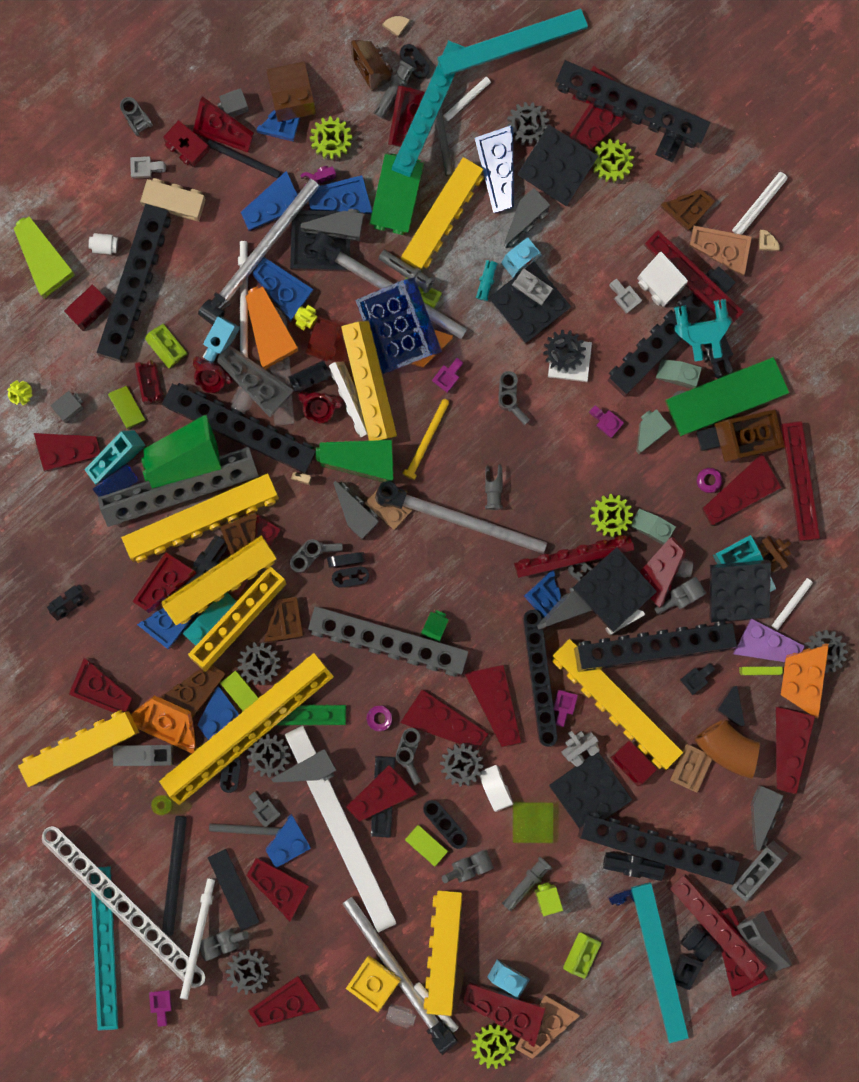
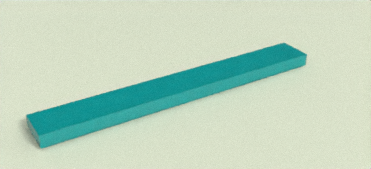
M578 9L438 56L437 60L445 77L587 29L588 24L582 10Z
M111 866L97 867L111 880ZM96 874L90 875L91 883L98 884L100 881L99 876ZM104 889L103 894L106 898H112V889ZM91 891L97 1030L118 1029L113 912Z
M649 882L631 887L668 1042L670 1044L688 1039L652 884Z

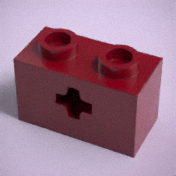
M179 120L163 136L164 146L172 153L176 151L180 155L179 159L187 166L191 164L195 167L209 151L208 145ZM182 143H184V144H187V143H188L189 147H188V148L185 147V146L182 147L181 144H182Z

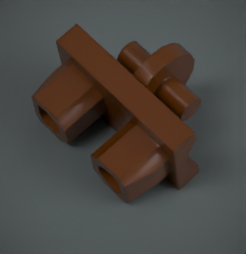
M769 535L762 540L763 543L758 547L762 557L769 552L774 557L770 561L771 571L776 572L781 568L783 570L787 568L790 562L784 554L786 556L791 554L787 548L791 545V542L787 541L784 543L781 538L774 542Z

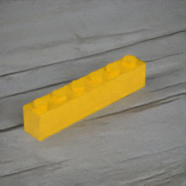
M464 157L461 159L402 254V261L414 268L428 269L433 261L431 258L434 251L438 252L443 245L442 238L444 235L448 236L453 229L452 222L455 218L459 219L463 213V204L465 202L469 203L474 195L472 192L475 185L479 187L484 179L481 167Z
M359 321L341 326L369 441L396 437L397 434L369 321Z
M261 535L163 600L162 606L175 625L179 623L184 624L191 619L190 616L194 613H201L207 609V605L212 601L217 602L221 600L227 591L236 590L241 586V582L254 578L262 568L267 569L272 566L277 558Z
M269 567L188 654L190 659L206 672L286 585L285 579L272 567Z
M122 710L117 711L111 715L112 719L106 722L104 719L99 720L93 724L94 728L79 730L75 733L76 737L61 739L58 741V746L52 748L50 745L40 750V755L34 757L32 754L22 759L23 763L18 765L27 786H34L138 734L139 731L130 712L123 713Z
M438 891L437 895L433 896V907H436V915H432L431 928H434V936H430L429 948L433 949L432 956H428L427 968L431 969L430 977H426L425 989H429L428 997L424 998V1009L427 1010V1014L452 1016L463 896L459 892Z

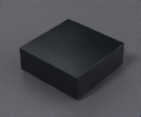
M716 427L696 432L700 451L720 447Z

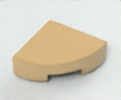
M395 16L387 19L382 26L399 37L410 20L405 17Z
M759 231V250L779 251V243L768 231Z
M293 472L291 480L310 485L311 476Z

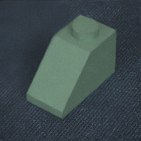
M661 359L656 379L694 389L702 367L680 361Z
M657 409L654 412L649 410L641 416L642 421L639 424L636 450L638 454L671 429V426Z
M641 509L637 511L630 527L662 545L667 542L676 526Z

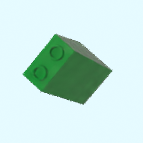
M387 152L384 155L370 224L374 225V229L385 231V228L393 229V233L404 235L405 232L408 233L410 231L426 161L418 159L411 176L408 177L392 170L397 154Z
M207 415L196 419L144 448V457L141 458L143 467L146 469L143 470L144 479L146 482H150L152 489L221 469L218 444Z
M392 440L320 442V447L316 448V460L321 463L322 467L379 482H393Z

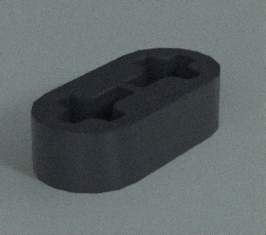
M404 45L400 50L401 60L416 69L415 72H412L416 78L423 79L429 74L428 62L414 45ZM406 50L409 52L413 51L412 57L414 58V60H412L409 56L405 57ZM415 63H418L420 67L425 66L424 73L421 71L416 72L417 66Z
M364 552L327 558L328 568L366 562Z
M362 566L337 570L332 575V582L338 588L362 585L369 579L368 570ZM358 570L366 573L363 581H359L358 578L352 579L351 575H356ZM340 573H342L343 577L349 576L350 578L344 580L342 585L338 581L335 582V578Z
M238 757L234 759L237 766L233 767L232 773H229L230 767L228 765L221 771L220 787L226 793H232L238 787L241 761ZM232 775L231 781L235 785L228 790L227 786L224 785V781H228V776Z

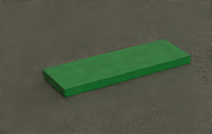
M774 357L668 398L665 402L679 435L682 437L789 394V391Z

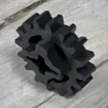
M561 330L560 335L554 332V338L548 337L547 341L549 344H544L543 346L547 349V351L543 352V356H548L545 363L551 362L550 369L557 367L558 373L561 369L568 373L569 368L575 371V365H582L579 359H585V355L581 354V352L586 351V347H581L584 341L577 340L578 334L572 336L571 330H569L568 334ZM560 339H564V342L560 344L555 343ZM571 341L576 345L577 350L573 349ZM563 347L567 348V352H569L565 356L560 351ZM552 353L556 354L558 362L553 358ZM568 359H575L573 362L565 364V361Z

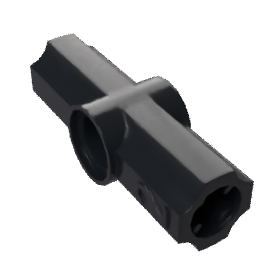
M218 535L214 536L205 551L200 553L193 564L192 570L196 574L183 585L186 586L219 564V560L228 549L224 539Z
M606 852L603 860V869L621 872L623 875L631 877H645L662 881L665 864L644 860L645 858L638 856H625Z

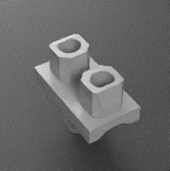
M524 268L512 284L513 287L541 306L553 290L552 287Z
M571 731L568 733L571 739L565 742L568 747L561 751V753L568 761H571L578 767L585 761L581 756L583 751L587 750L591 756L600 751L596 743L598 740L591 731L585 735L582 731L577 735H574Z

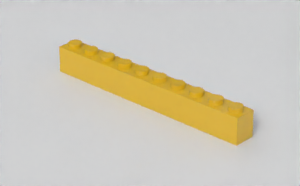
M313 653L217 734L213 735L211 739L188 758L183 760L176 768L166 774L159 781L169 797L180 805L334 676L316 654Z

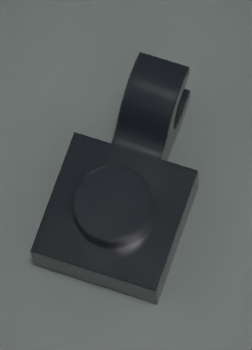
M708 663L700 671L694 667L680 681L694 695L708 683L705 677L713 672L715 668L711 663Z

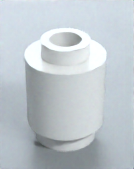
M94 233L93 237H89V249H92V253L110 255L117 253L118 237Z

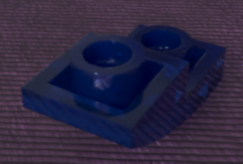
M127 464L94 487L93 491L98 497L128 488L139 480Z
M631 888L618 891L607 897L611 905L616 904L619 906L627 901V896L634 902Z

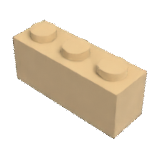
M153 178L152 181L147 179L140 202L142 206H145L146 203L168 210L169 214L199 222L206 199L201 191L195 189L187 191L180 185L172 184L169 186L164 184V181Z

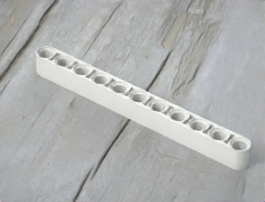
M300 726L285 734L298 764L316 754L304 726ZM323 778L307 781L376 930L379 933L395 925L396 921L329 779L325 782Z
M52 826L46 828L42 834L44 845L184 982L189 957L58 828ZM54 832L57 839L50 842L46 839V834ZM68 846L71 849V854L68 856L62 855L60 848ZM75 861H84L85 869H76ZM91 874L99 876L100 881L98 884L90 883L89 876ZM104 889H112L114 897L106 898L103 894ZM121 902L128 905V911L125 913L118 910V904ZM138 916L142 919L143 924L141 927L133 925V917ZM148 931L156 932L157 939L155 941L148 940ZM162 945L170 946V955H164L161 952ZM177 959L185 961L186 966L183 970L176 967ZM197 965L194 973L200 976V981L198 984L192 983L191 988H197L205 981V974Z

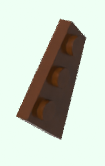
M213 664L206 672L200 668L159 698L190 711L193 720L227 674Z

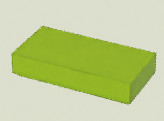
M739 667V673L741 675H781L782 667Z
M236 670L220 683L242 711L258 700L256 694Z
M419 825L405 839L433 866H436L448 852Z

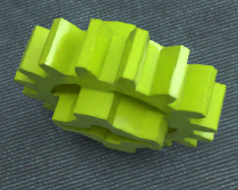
M329 116L328 121L321 118L322 124L316 122L315 127L317 129H311V133L314 135L310 137V141L314 142L311 147L312 149L317 148V155L323 153V159L327 155L330 156L331 160H333L335 155L340 159V153L347 154L346 147L351 148V143L348 142L352 140V135H348L351 129H345L346 122L344 121L340 124L338 117L335 121H332L331 116ZM319 133L323 137L320 144L318 142ZM342 133L344 134V142H343V143H342L341 140L339 139V137L341 136ZM327 136H330V137H333V136H334V137H335V141H333V140H331V139L328 141V137H327Z
M611 139L608 140V144L602 141L600 144L601 148L595 147V154L598 155V158L593 166H596L593 172L600 173L599 179L603 176L606 177L605 182L612 178L613 183H616L617 177L622 181L624 179L623 174L628 176L630 173L628 169L633 167V164L630 162L633 161L634 156H629L631 149L625 150L626 143L619 145V140H616L615 144L612 143ZM605 150H607V154H606L605 156H602L601 158H599L600 155H601ZM610 158H613V161H615V164H612V162L609 161V159H610ZM625 164L623 169L618 172V167Z
M609 494L608 499L603 495L601 497L602 502L596 500L595 504L597 507H591L594 514H591L589 517L595 520L591 525H597L596 532L602 530V536L610 533V537H614L615 532L620 536L621 529L627 531L626 524H632V521L628 520L629 517L633 516V513H628V510L632 507L625 506L627 500L625 499L621 502L620 495L613 499L612 494ZM615 503L617 505L615 507H608L605 504ZM617 509V512L614 515L615 520L612 518L605 522V520L608 517L607 512L611 513L612 511L614 512ZM622 509L624 512V521H622V519L620 518V511ZM599 510L603 516V520L601 522L598 518ZM614 524L617 528L609 529L606 526Z
M489 1024V1029H485L482 1026V1033L475 1032L478 1038L472 1039V1043L476 1044V1046L471 1047L472 1051H477L474 1055L475 1059L481 1058L479 1061L480 1065L486 1062L487 1068L494 1064L495 1069H497L498 1063L505 1066V1059L511 1061L509 1053H515L511 1046L515 1045V1042L509 1041L513 1036L512 1034L506 1035V1028L500 1030L498 1024L496 1028ZM492 1033L491 1037L482 1039L485 1035ZM500 1035L504 1037L507 1045L500 1042ZM496 1040L498 1048H494L491 1054L488 1044H492ZM480 1047L486 1050L487 1057L483 1056ZM503 1054L500 1058L494 1059L496 1055Z

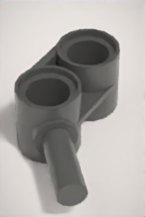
M506 371L499 380V407L505 411H512L526 425L530 419L517 406L518 403L516 402L517 376L514 372ZM511 377L514 383L511 386H507L503 383V379ZM509 396L512 398L513 403L508 406L504 405L502 398Z
M314 539L308 540L292 557L290 561L291 568L296 573H304L323 552L343 551L342 543L322 544V542ZM310 544L318 546V551L315 554L308 553L307 547ZM303 559L305 566L302 569L295 568V560Z
M694 577L670 591L671 599L667 600L663 607L659 608L657 606L654 609L658 615L674 605L681 609L705 595L706 591L698 578Z
M408 728L402 734L396 752V760L403 767H406L415 785L421 782L413 765V758L420 740V734L416 729ZM409 731H414L417 734V739L413 743H409L405 739V735ZM402 750L409 751L411 755L410 759L406 762L399 759V753Z
M487 849L452 863L453 871L443 875L442 881L447 883L457 878L460 883L475 877V874L479 875L492 870L494 866Z
M233 928L216 934V936L201 940L200 952L204 961L213 959L221 955L222 952L225 954L239 948L238 942L247 939L249 934L247 931L235 934Z

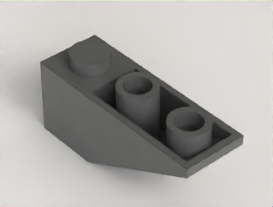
M535 188L519 201L504 243L505 248L509 245L514 246L520 240L519 236L523 232L527 234L534 228L535 225L533 223L536 220H543L549 214L550 204Z
M334 481L333 484L347 525L363 540L379 523L377 520L378 515L371 509L367 511L362 506L364 502L358 496L352 497L348 493L350 489L342 481L340 483Z
M173 745L113 746V766L174 765Z
M759 785L750 803L753 845L757 851H760L761 848L764 849L766 846L768 830L773 829L776 822L774 816L777 811L780 812L784 804L782 800L783 795Z
M763 911L747 917L737 925L743 939L774 971L792 965Z

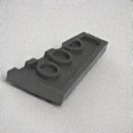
M231 346L218 358L217 362L269 417L289 399L294 391Z

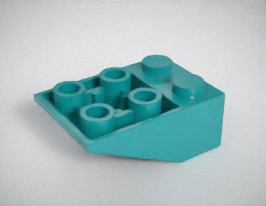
M751 535L713 555L717 564L763 560ZM772 578L770 581V592L776 589Z

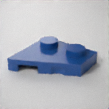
M273 110L268 115V119L257 127V133L294 142L300 117L278 122L276 112Z
M553 570L524 595L535 610L540 613L542 618L561 599L560 590L556 587L554 580L555 573Z
M219 686L215 689L197 724L208 740L239 715Z
M292 814L288 816L284 826L279 829L274 840L266 848V852L275 868L311 849Z

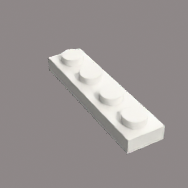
M344 361L334 362L329 365L331 369L330 374L339 387L338 392L347 405L346 410L355 423L354 428L360 437H366L368 434L357 390Z

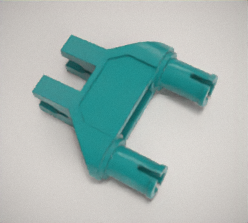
M721 299V307L719 300L713 301L716 312L715 320L700 323H689L686 305L681 306V312L680 306L674 307L677 325L674 327L675 332L692 346L695 361L703 360L702 344L712 343L714 358L722 357L721 339L732 323V318L728 316L726 299Z

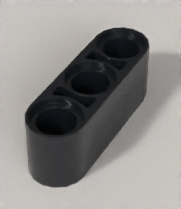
M436 800L426 801L423 806V812L452 847L456 849L465 847L467 836ZM430 803L438 806V811L432 815L426 811V807ZM445 818L451 822V826L447 830L441 829L439 826L440 821ZM456 834H461L464 837V841L460 845H456L452 841L453 836Z

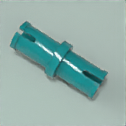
M485 261L483 274L479 277L480 284L476 299L488 301L491 285H494L495 282L493 278L498 265L497 262Z

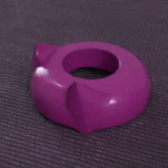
M705 468L697 476V485L705 493H715L722 484L721 473L714 468ZM709 474L715 477V483L711 486L706 485L704 482V477Z
M384 705L371 708L367 713L368 725L375 731L386 730L392 725L391 712ZM378 712L385 715V722L383 724H378L375 721V715Z

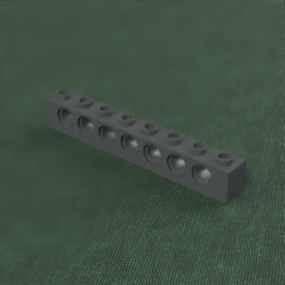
M249 447L220 456L221 469L153 489L149 481L98 497L100 511L107 527L118 525L121 522L135 519L139 516L258 477L259 475Z
M316 606L308 630L312 631L311 635L323 638V635L331 636V641L341 644L343 640L350 642L349 646L358 649L365 646L369 648V652L380 655L381 651L389 653L388 657L399 660L400 657L408 659L407 663L418 666L419 663L427 665L426 669L436 672L440 668L446 670V675L457 677V674L462 675L468 655L466 650ZM329 620H333L336 623V628L333 631L325 629V623ZM353 626L355 634L352 637L345 636V627ZM367 631L374 634V640L370 643L363 640V634ZM385 637L393 639L394 644L391 648L383 647L382 640ZM410 643L413 647L412 652L409 654L403 653L401 651L402 644ZM428 648L431 650L432 656L430 659L425 660L420 656L422 649ZM442 654H448L451 657V662L448 665L440 663L439 658Z

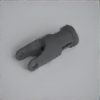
M501 464L498 465V475L493 482L490 479V467L487 465L485 468L486 510L503 509L501 505V493H503V470Z

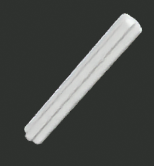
M779 172L737 223L733 228L735 234L742 235L788 178L784 173Z

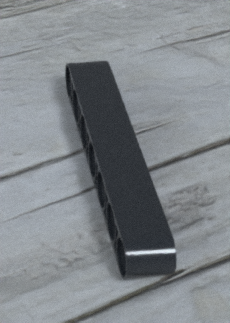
M528 610L523 615V628L537 734L540 744L550 747L557 741V731L543 628L538 630L537 627L542 618L538 611ZM533 613L537 616L535 624L527 622L528 614ZM536 633L539 635L540 641L538 644H532L529 641L530 634ZM534 653L542 655L543 659L540 664H535L532 661ZM538 672L543 673L545 676V681L542 684L535 682L534 676ZM541 692L546 693L548 696V700L544 704L539 703L537 700V695ZM543 712H547L550 715V721L546 724L540 721V715ZM545 732H550L553 735L551 743L546 744L542 740Z

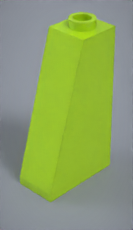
M29 216L21 218L16 223L14 231L37 290L45 299L74 277L75 274Z

